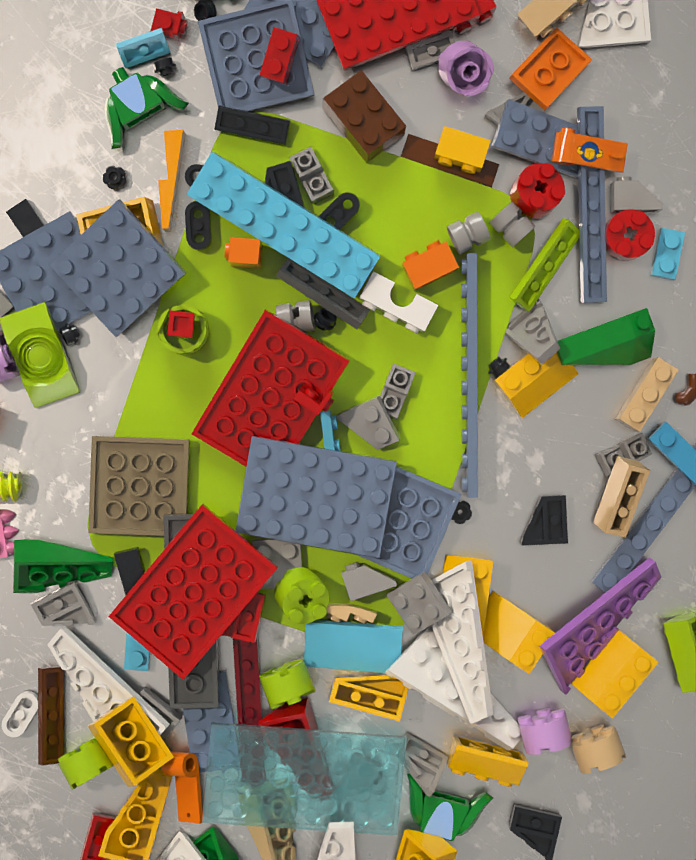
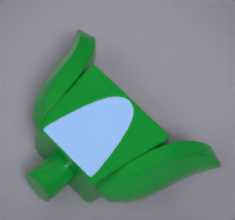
M124 67L116 69L112 73V77L117 84L109 89L110 96L106 99L105 116L111 135L112 149L122 147L124 128L127 131L166 108L163 103L179 111H183L189 103L179 98L165 83L154 76H141L138 72L129 76Z
M407 774L410 788L409 809L414 823L420 826L421 832L439 836L445 840L454 841L456 836L466 834L474 826L484 808L493 799L491 795L484 792L469 802L466 798L437 790L429 797L423 792L411 774Z

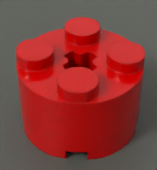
M550 163L532 164L526 167L514 181L510 192L511 202L513 201L522 211L521 215L524 214L532 219L543 218L550 214L564 197L565 185L563 178Z
M634 209L623 210L606 223V251L619 260H634L645 254L654 244L655 228L651 219L643 211ZM626 232L632 233L633 237L625 238L624 234Z

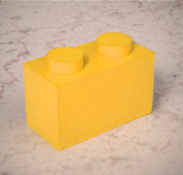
M444 126L434 158L438 159V163L441 165L452 167V164L462 167L461 170L464 172L475 174V172H480L483 167L491 140Z

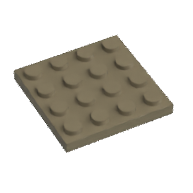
M92 436L88 533L164 536V514H187L190 439Z

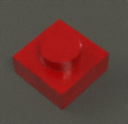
M170 311L167 335L193 338L195 313Z

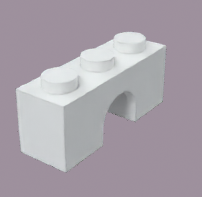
M373 271L360 296V300L363 301L362 306L374 312L377 308L385 312L383 315L385 318L395 323L397 320L406 323L405 328L416 334L419 331L424 333L438 305L416 294L413 302L406 307L395 305L390 297V292L395 282Z

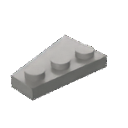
M539 299L530 312L524 310L508 324L505 334L541 365L560 349L544 306Z

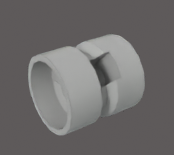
M513 201L489 222L498 233H504V240L512 248L535 227L527 216H521L522 211Z
M478 211L465 217V222L463 223L458 220L447 226L450 239L459 255L471 250L473 244L479 246L491 240L487 226Z
M310 300L297 302L295 306H292L290 303L276 305V315L305 333L315 331L314 312Z

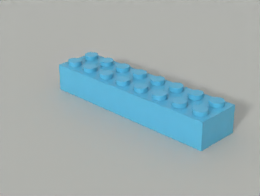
M211 152L186 194L353 298L356 297L380 258V254L215 152Z

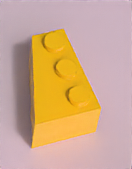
M388 675L335 678L328 702L400 721L409 688L402 685L403 682L394 676L389 677Z

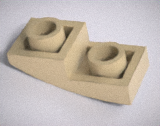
M348 603L328 604L327 617L339 623L341 619L347 621L350 613L354 614L353 618L364 624L367 621L373 623L377 615L376 611Z

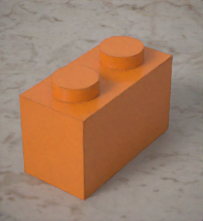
M230 237V243L225 244L226 260H228L232 267L261 269L263 247L261 240Z
M438 240L426 246L427 251L421 254L415 251L404 257L406 261L402 263V267L414 291L459 269L447 241L441 244Z

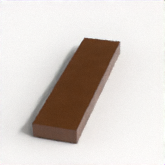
M408 134L401 157L492 188L499 167L498 163L485 159L481 171L475 172V174L464 172L461 170L462 167L452 164V167L444 166L438 163V159L434 158L438 143Z
M60 666L38 668V764L43 766L59 763L58 758L64 755V670Z

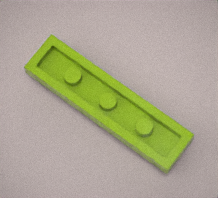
M565 218L561 220L509 297L527 312H530L580 238L579 229L570 220Z

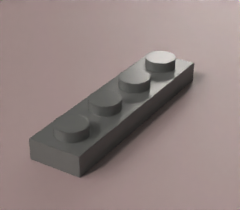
M290 258L283 264L276 275L285 283L355 329L359 328L370 311Z

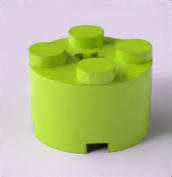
M184 304L173 306L164 311L158 321V335L162 344L168 350L177 354H193L200 350L208 339V322L204 315L192 306ZM170 311L195 313L193 338L167 335Z
M304 567L293 568L283 574L284 577L280 582L277 581L275 585L274 597L286 617L294 624H307L323 618L327 613L329 592L319 577Z
M303 659L284 663L282 667L277 669L274 667L259 676L271 709L282 706L286 701L288 705L295 704L302 700L301 695L307 696L316 691Z
M96 738L80 745V752H77L75 749L58 758L60 763L58 766L72 790L113 767V764Z

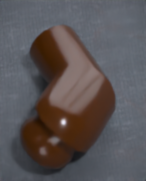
M688 374V388L684 392L676 394L677 404L687 406L696 399V374Z

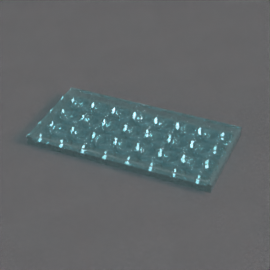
M211 722L202 823L327 831L329 823L354 822V833L397 835L407 738L405 736Z

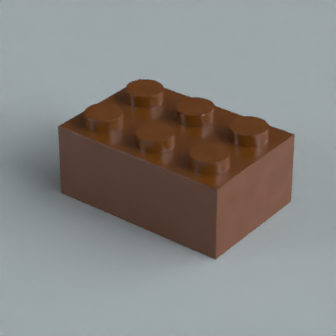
M362 70L323 98L322 108L366 163L405 135V123Z

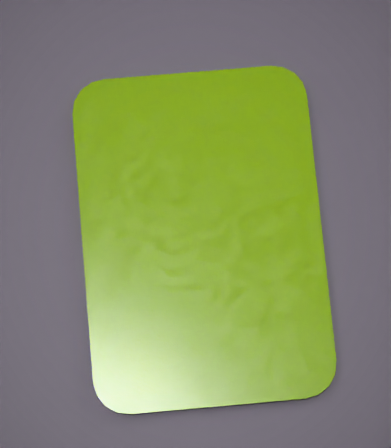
M255 111L254 113L291 120L286 145L221 131L211 152L219 154L265 183L268 167L291 161L289 157L312 147L334 190V194L313 204L293 166L305 208L319 217L340 194L344 192L354 193L359 198L360 208L340 230L380 254L379 260L353 299L360 304L363 303L360 300V296L374 271L395 282L390 292L391 300L395 305L399 307L410 305L416 294L438 305L424 333L419 331L416 334L405 328L406 323L397 320L395 323L383 316L385 312L377 308L375 312L369 311L358 329L337 317L336 326L333 330L323 331L315 323V331L307 332L308 335L350 359L332 389L333 395L331 398L334 401L327 410L332 411V415L337 416L347 409L380 396L393 363L416 372L397 420L391 418L400 436L399 441L377 450L338 420V418V430H334L335 440L339 439L342 452L397 461V467L452 490L462 461V453L466 449V444H462L461 438L462 429H466V420H462L461 416L462 405H466V395L461 393V382L466 381V371L461 370V357H466V347L461 346V333L466 332V323L461 322V308H465V298H461V284H465V274H461V259H465L467 253H477L478 414L491 374H488L490 370L488 365L498 356L515 306V302L509 297L526 274L533 253L534 228L512 248L504 240V233H498L489 223L511 203L510 195L503 191L386 151H382L366 163L345 137L274 113ZM345 200L343 205L349 209L352 207V202ZM209 209L211 243L208 248L201 251L191 248L186 239L185 227L175 260L187 273L162 295L114 437L190 439L187 514H194L204 504L236 531L246 467L193 436L191 433L265 309L276 315V305L290 303L292 306H295L297 302L306 300L311 301L314 314L324 307L276 276L279 269L288 260V257L262 241L261 269L232 267L225 258V244L230 243V237L257 238ZM195 211L194 218H201L202 211ZM478 211L487 226L491 240L479 246L473 244L471 250L459 255L450 239L447 226L458 220L463 223L465 222V217ZM327 217L326 222L334 225L335 219ZM201 234L195 237L197 243H201L204 240V236ZM438 240L441 244L447 241L459 269L414 291L402 267V263L406 261L404 257L415 251L421 254L427 251L426 246ZM184 304L196 308L204 315L208 322V339L205 345L193 354L182 355L172 352L162 344L159 338L157 326L164 311L176 305ZM320 413L316 415L299 444L324 448ZM89 533L91 543L100 555L113 557V565L117 567L114 557L115 552L139 547L146 572L164 550V536ZM239 533L250 544H252V540L270 539ZM301 544L302 567L315 573L326 586L329 592V604L348 603L376 611L377 615L373 623L367 621L366 624L404 625L405 622L386 594L412 578L353 553ZM359 562V565L366 564L394 578L397 586L350 601L341 571L346 570V565ZM274 588L260 589L258 593L266 594L262 618L305 632L306 624H294L286 617L275 600ZM326 613V615L323 618L317 619L334 621L327 617L328 613ZM350 613L347 621L341 619V622L361 623L353 618L354 614Z

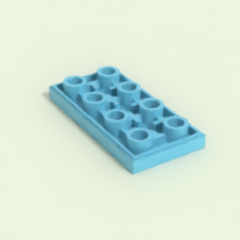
M315 620L306 624L304 662L307 667L385 673L401 656L403 626Z

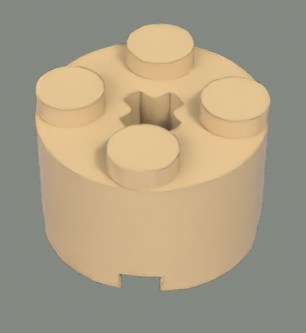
M604 724L592 727L591 733L585 735L584 733H579L571 736V747L582 774L592 773L591 768H598L599 771L609 769L623 762L622 758H626L620 737L614 726L605 727Z

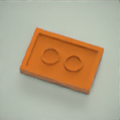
M556 27L511 74L509 79L545 111L589 65L592 59Z

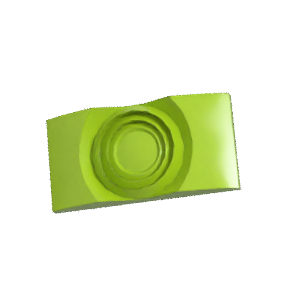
M46 301L0 317L7 345L15 359L22 383L34 408L80 392Z

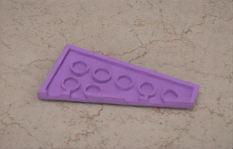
M650 557L540 645L558 687L565 695L570 691L569 685L576 676L580 678L584 674L583 668L590 659H596L618 632L617 626L624 617L628 619L633 613L631 608L638 600H644L662 578L656 562Z

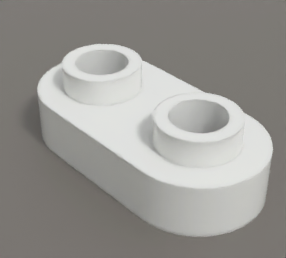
M25 691L15 699L2 721V730L7 736L18 737L25 732L38 711L37 694ZM25 699L31 700V707L25 705ZM12 720H18L19 727H14Z

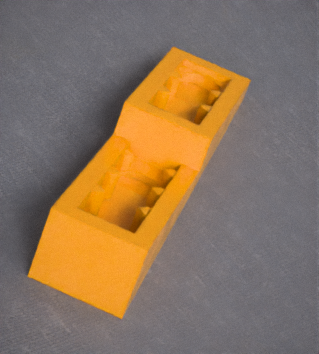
M183 129L164 131L168 179L158 180L162 229L165 232L171 231L185 141Z

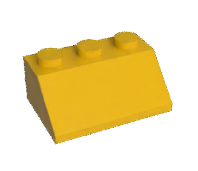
M557 352L542 365L527 353L502 375L495 378L493 382L519 416L523 418L576 377L578 372L574 365H561Z
M618 630L597 658L590 659L584 666V674L580 678L576 676L571 684L613 719L659 662Z
M134 696L88 725V728L127 787L137 785L174 758Z
M453 735L447 760L448 768L455 774L465 775L467 772L475 774L474 777L479 780L488 781L489 778L498 780V784L512 787V784H520L529 763L523 752L516 750L508 751L500 746Z
M406 829L402 836L396 860H455L457 850L442 837Z

